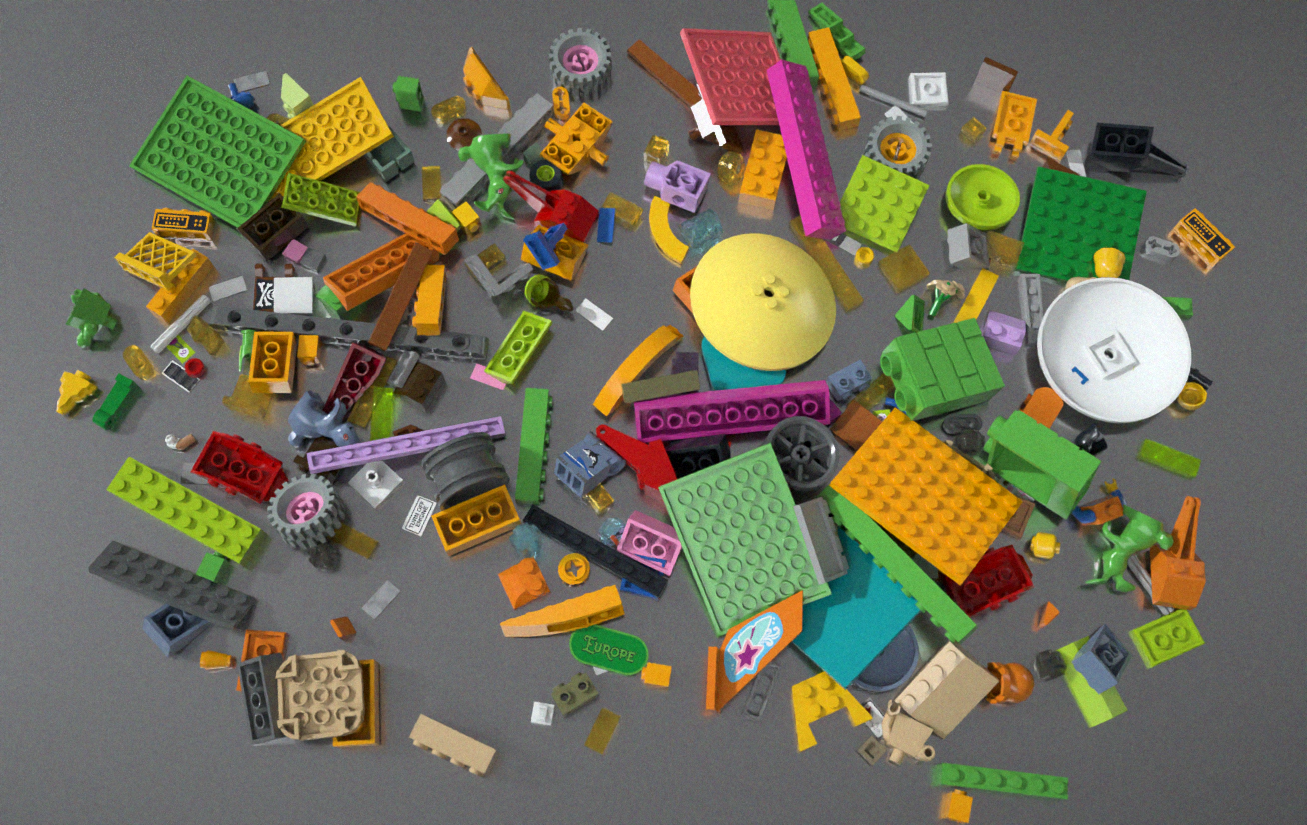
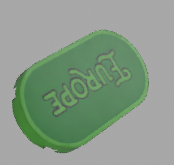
M595 624L574 630L570 637L569 647L572 655L578 662L624 676H632L639 673L648 662V648L644 641L635 635Z

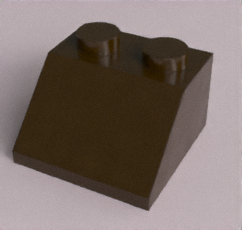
M415 363L403 387H396L392 394L426 412L445 379L442 372L429 365Z

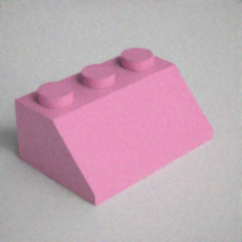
M635 510L628 518L616 551L670 576L683 548L674 527ZM637 555L667 560V563H665V567H662L660 562L646 560Z

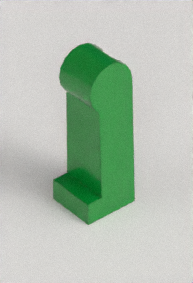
M120 373L114 379L117 382L92 418L94 424L105 430L110 429L116 423L139 389V386L133 380Z

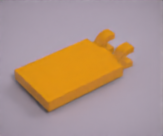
M1002 91L992 138L997 139L993 152L1000 154L1006 143L1014 145L1011 156L1019 157L1022 146H1027L1029 142L1037 99Z

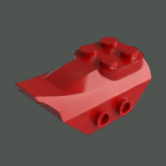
M213 431L190 471V473L208 480L207 484L215 488L222 486L226 488L225 492L233 496L239 494L259 504L269 501L271 497L276 498L274 492L277 489L282 490L284 488L282 484L289 481L282 468L283 462L261 450L262 447L254 442L248 444L244 442V438L236 434L230 436Z
M1013 545L1004 546L996 550L993 547L987 549L961 585L957 584L946 574L943 575L947 595L968 617L989 608L991 611H994L1003 606L1002 602L1008 600L1009 603L1020 599V594L1035 588L1032 582L1033 574L1023 555L1018 554Z

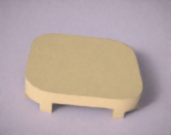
M337 650L335 652L301 656L293 655L288 657L282 663L279 670L276 671L275 678L278 679L279 720H277L278 728L285 736L300 741L346 736L354 733L361 726L365 713L363 671L360 661L353 654L345 650Z

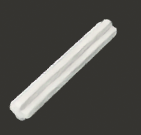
M204 294L201 295L151 345V348L155 352L160 353L210 304V299Z

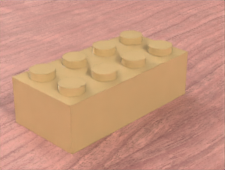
M420 714L409 736L414 740L412 744L426 751L430 747L433 749L431 753L443 759H446L448 756L451 758V763L463 769L467 765L470 767V772L480 777H483L484 774L490 775L500 754L497 750Z

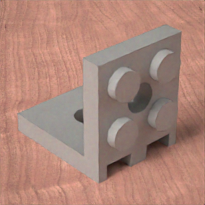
M477 254L471 255L464 260L490 296H498L502 292H509L516 286L515 282L525 280L531 275L529 272L533 270L530 263L521 264L497 282Z

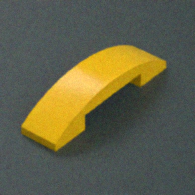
M982 267L953 323L972 318L977 320L999 275Z

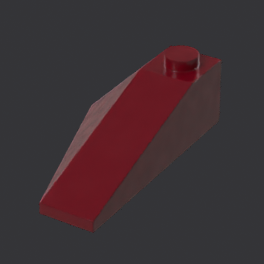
M352 342L322 411L329 414L334 409V401L337 398L345 404L348 411L380 376L387 358L361 343Z

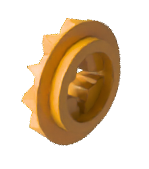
M577 553L564 556L558 565L559 576L570 585H579L587 579L590 573L588 560ZM571 562L575 564V567L580 568L577 570V577H575L573 572L568 571L571 569Z

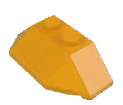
M469 48L463 68L465 76L463 80L466 86L472 88L473 96L476 100H480L483 105L506 110L510 109L507 95L474 48Z

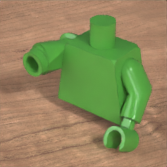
M83 288L82 291L76 289L74 291L75 295H71V300L75 305L66 325L81 329L77 337V345L81 348H86L92 344L94 335L98 333L102 325L113 330L117 319L107 315L111 305L105 301L100 293L90 292Z

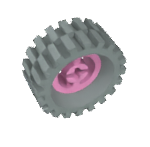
M577 28L578 32H573V29L568 30V35H565L563 32L560 34V40L556 38L553 41L554 46L551 45L549 62L551 76H553L554 83H558V87H565L568 94L573 91L574 96H579V93L584 92V96H589V91H592L593 94L597 93V87L603 89L605 82L608 83L612 73L610 46L604 37L600 39L598 32H595L593 35L591 29H587L586 32H582V28Z
M302 474L301 479H298L295 476L291 478L292 482L290 484L285 482L282 484L284 487L282 490L277 489L274 492L276 498L271 497L269 501L272 506H268L267 509L269 512L268 519L288 545L291 544L295 548L299 545L302 549H306L307 544H310L311 547H316L318 541H321L323 544L327 541L325 537L328 535L333 537L336 534L333 530L341 527L339 520H344L345 517L343 511H345L344 502L325 477L320 475L318 478L316 474H311L309 478L307 474Z

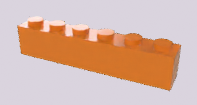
M370 182L356 196L361 209L444 255L459 241L457 230L453 225L446 224L437 216L433 217L424 209H419L413 206L411 202L400 199L395 193H389L380 185Z

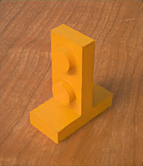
M1067 110L1051 136L1037 129L1030 143L1061 161L1069 146L1060 142L1065 135L1062 132L1064 129L1068 131L1073 121L1071 118L1074 113Z

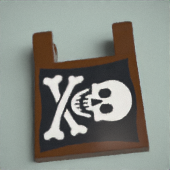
M255 264L253 310L274 312V278L294 277L295 268L292 264H285V277H264L265 267L263 264Z

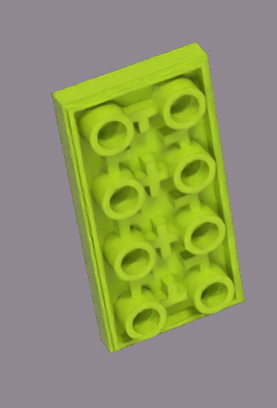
M288 173L282 208L356 226L359 212V203L356 196L360 192Z

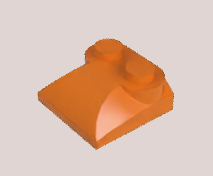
M534 556L524 558L520 563L498 574L514 610L551 593Z

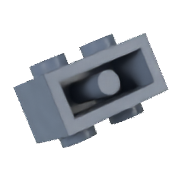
M860 359L828 376L826 383L838 402L842 399L844 401L850 399L854 395L853 393L857 391L863 392L868 389L873 378Z

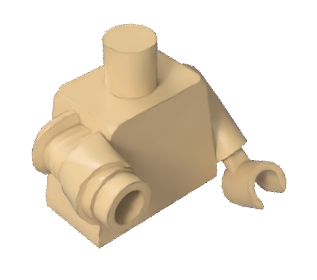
M889 700L888 710L881 723L883 738L886 740L885 745L893 749L889 760L897 765H901L904 756L926 762L932 761L936 755L935 749L930 745L924 744L933 732V729L900 713V703H898L896 708H892V700Z

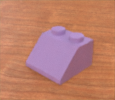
M989 310L982 337H984L988 347L1016 355L1022 346L1026 332V322Z

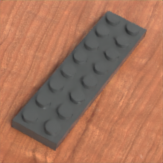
M113 540L88 567L89 573L232 631L236 629L255 603V597L199 577L193 572Z

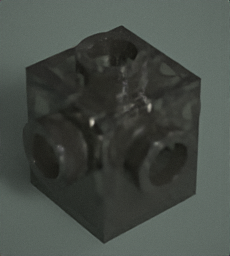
M318 541L316 547L310 546V549L307 551L311 556L308 559L315 568L319 566L323 571L334 566L340 558L335 553L338 550L331 541L329 543L324 542L323 544L321 541Z

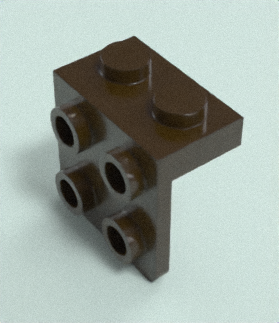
M324 436L315 438L304 457L296 455L293 460L298 466L296 469L304 474L310 473L307 453L337 448L339 446ZM342 468L314 474L318 478L320 475L325 477L326 480L333 484Z

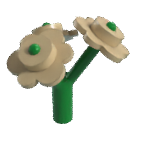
M936 279L927 284V289L935 290L936 300L929 312L934 317L937 315L942 303L950 297L957 295L960 299L965 298L963 286L955 281L950 282L948 280Z

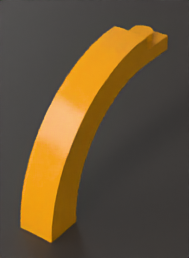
M663 325L658 328L625 359L605 384L592 405L605 416L616 411L623 400L621 384L637 381L663 353L681 342L684 336L671 325Z

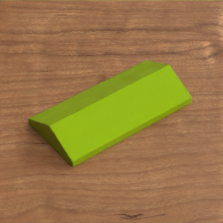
M523 311L484 372L502 383L513 384L553 322Z
M1087 636L1052 653L1060 658V661L1057 659L1056 661L1064 666L1063 668L1060 667L1090 727H1094L1128 710L1115 685L1098 694L1095 689L1089 686L1084 676L1074 668L1072 660L1076 653L1090 639Z

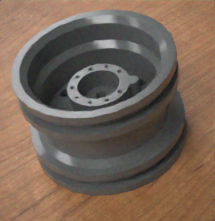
M802 416L786 418L779 422L760 444V446L771 442L775 453L780 454L778 461L782 471L785 473L784 476L795 503L812 497L834 475L838 467L839 448L836 439L829 429L812 418ZM802 474L808 475V479H803Z
M476 432L454 438L433 449L421 461L426 478L437 483L438 490L435 492L434 497L439 502L438 506L441 511L504 484L505 486L509 484L510 479L508 474H506L504 465L496 464L492 458L496 448L490 434Z

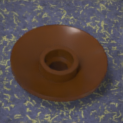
M467 118L452 122L446 132L449 145L456 150H460V148L465 146H471L473 138L482 135L478 123Z

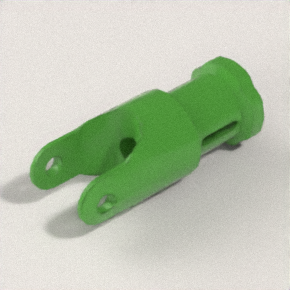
M255 330L241 331L243 341L240 346L239 372L242 370L243 358L251 359L254 332H257Z

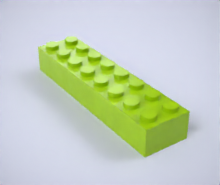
M131 457L127 458L106 489L114 496L215 552L224 555L244 568L247 567L267 535L261 528Z

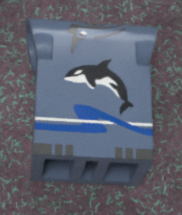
M590 431L583 441L581 440L557 457L554 474L582 498L603 482L607 476L621 471L625 467L626 461Z

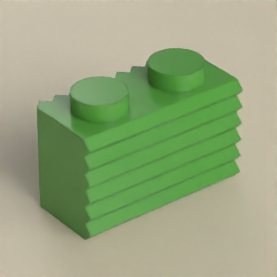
M398 76L397 81L393 83V93L396 94V102L399 103L400 109L421 112L424 95L419 79Z

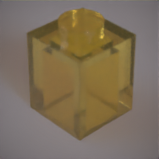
M652 135L644 151V161L650 164L653 161L662 164L669 151V141L664 137Z

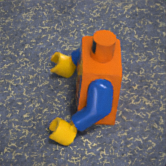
M1112 479V484L1104 482L1106 492L1111 495L1076 506L1072 514L1083 526L1099 525L1123 516V504L1127 506V501L1121 491L1118 490L1116 479Z

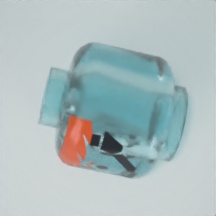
M618 517L607 518L598 530L600 542L607 546H618L626 524Z

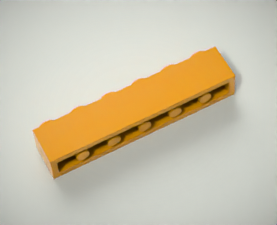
M829 27L809 32L808 43L819 74V80L821 81L822 94L826 95L827 108L832 112L833 125H836L838 131L858 127L861 116Z

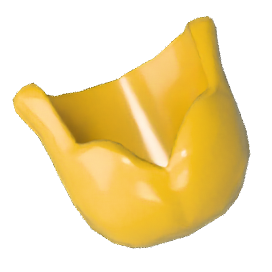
M1108 247L1098 250L1094 254L1097 277L1118 278L1121 275L1126 259L1124 253L1118 249Z

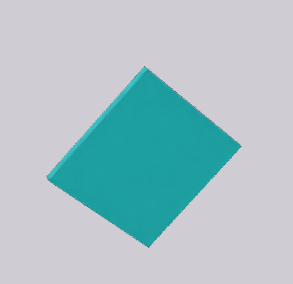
M837 527V534L843 548L841 555H845L849 569H847L848 574L828 582L832 592L831 595L803 605L802 632L792 643L846 690L918 616L921 610L915 605L918 601L913 596L908 598L901 591L903 586L898 581L894 584L887 576L889 572L884 567L880 569L872 561L875 557L870 552L866 555L859 548V543L852 540L842 529Z

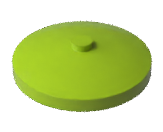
M974 164L961 168L951 177L946 188V203L954 217L963 224L967 223L980 230H992L1006 225L1015 216L1020 204L1019 190L1013 179L1004 171L990 165Z

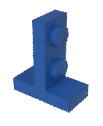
M564 223L550 227L544 236L541 231L526 235L523 239L543 270L557 266L560 262L553 250L556 248V243L564 237L563 234L568 229Z

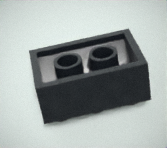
M726 434L674 440L666 448V453L677 479L731 458Z

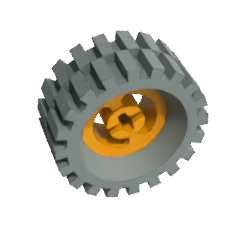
M892 116L887 117L886 123L884 120L879 121L878 126L875 125L872 132H870L864 151L865 156L917 179L921 172L924 171L931 154L932 143H929L931 138L930 135L925 136L927 130L925 127L920 129L918 121L914 124L911 123L912 118L909 117L906 118V121L902 120V116H897L896 120H893ZM897 145H899L900 149L898 152L897 160L895 161L893 159L895 156Z

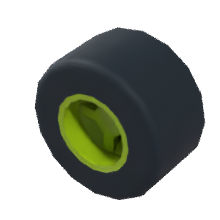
M546 159L536 162L530 169L529 177L530 182L547 191L559 190L563 182L561 169Z

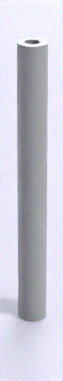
M861 85L859 90L862 93L922 117H925L928 112L865 85Z

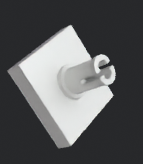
M382 460L367 463L348 482L376 510L404 483L403 479Z

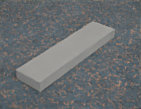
M1021 274L1020 285L1024 321L1026 322L1027 345H1037L1038 331L1044 316L1040 274Z

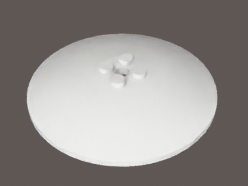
M1095 278L1073 285L1052 302L1042 318L1038 331V357L1048 383L1069 406L1097 420L1112 423H1130L1152 417L1164 410L1178 397L1188 379L1191 366V347L1184 324L1175 310L1161 296L1133 281L1120 278ZM1104 351H1110L1113 354V358L1108 359L1104 355Z

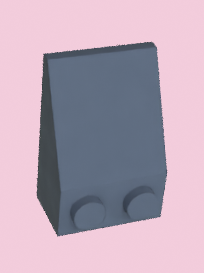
M165 604L144 617L143 630L167 657H170L189 644L212 622Z
M1104 624L1076 653L1072 663L1074 668L1087 680L1089 686L1100 694L1119 683L1132 654L1111 629Z

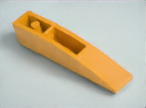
M612 585L591 593H585L573 599H567L555 605L546 606L534 612H528L516 618H510L501 622L500 625L505 637L544 636L586 628L625 615L616 585Z

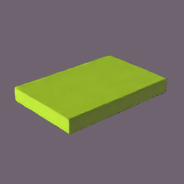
M1184 609L1174 611L1131 631L1150 668L1205 644L1188 610Z

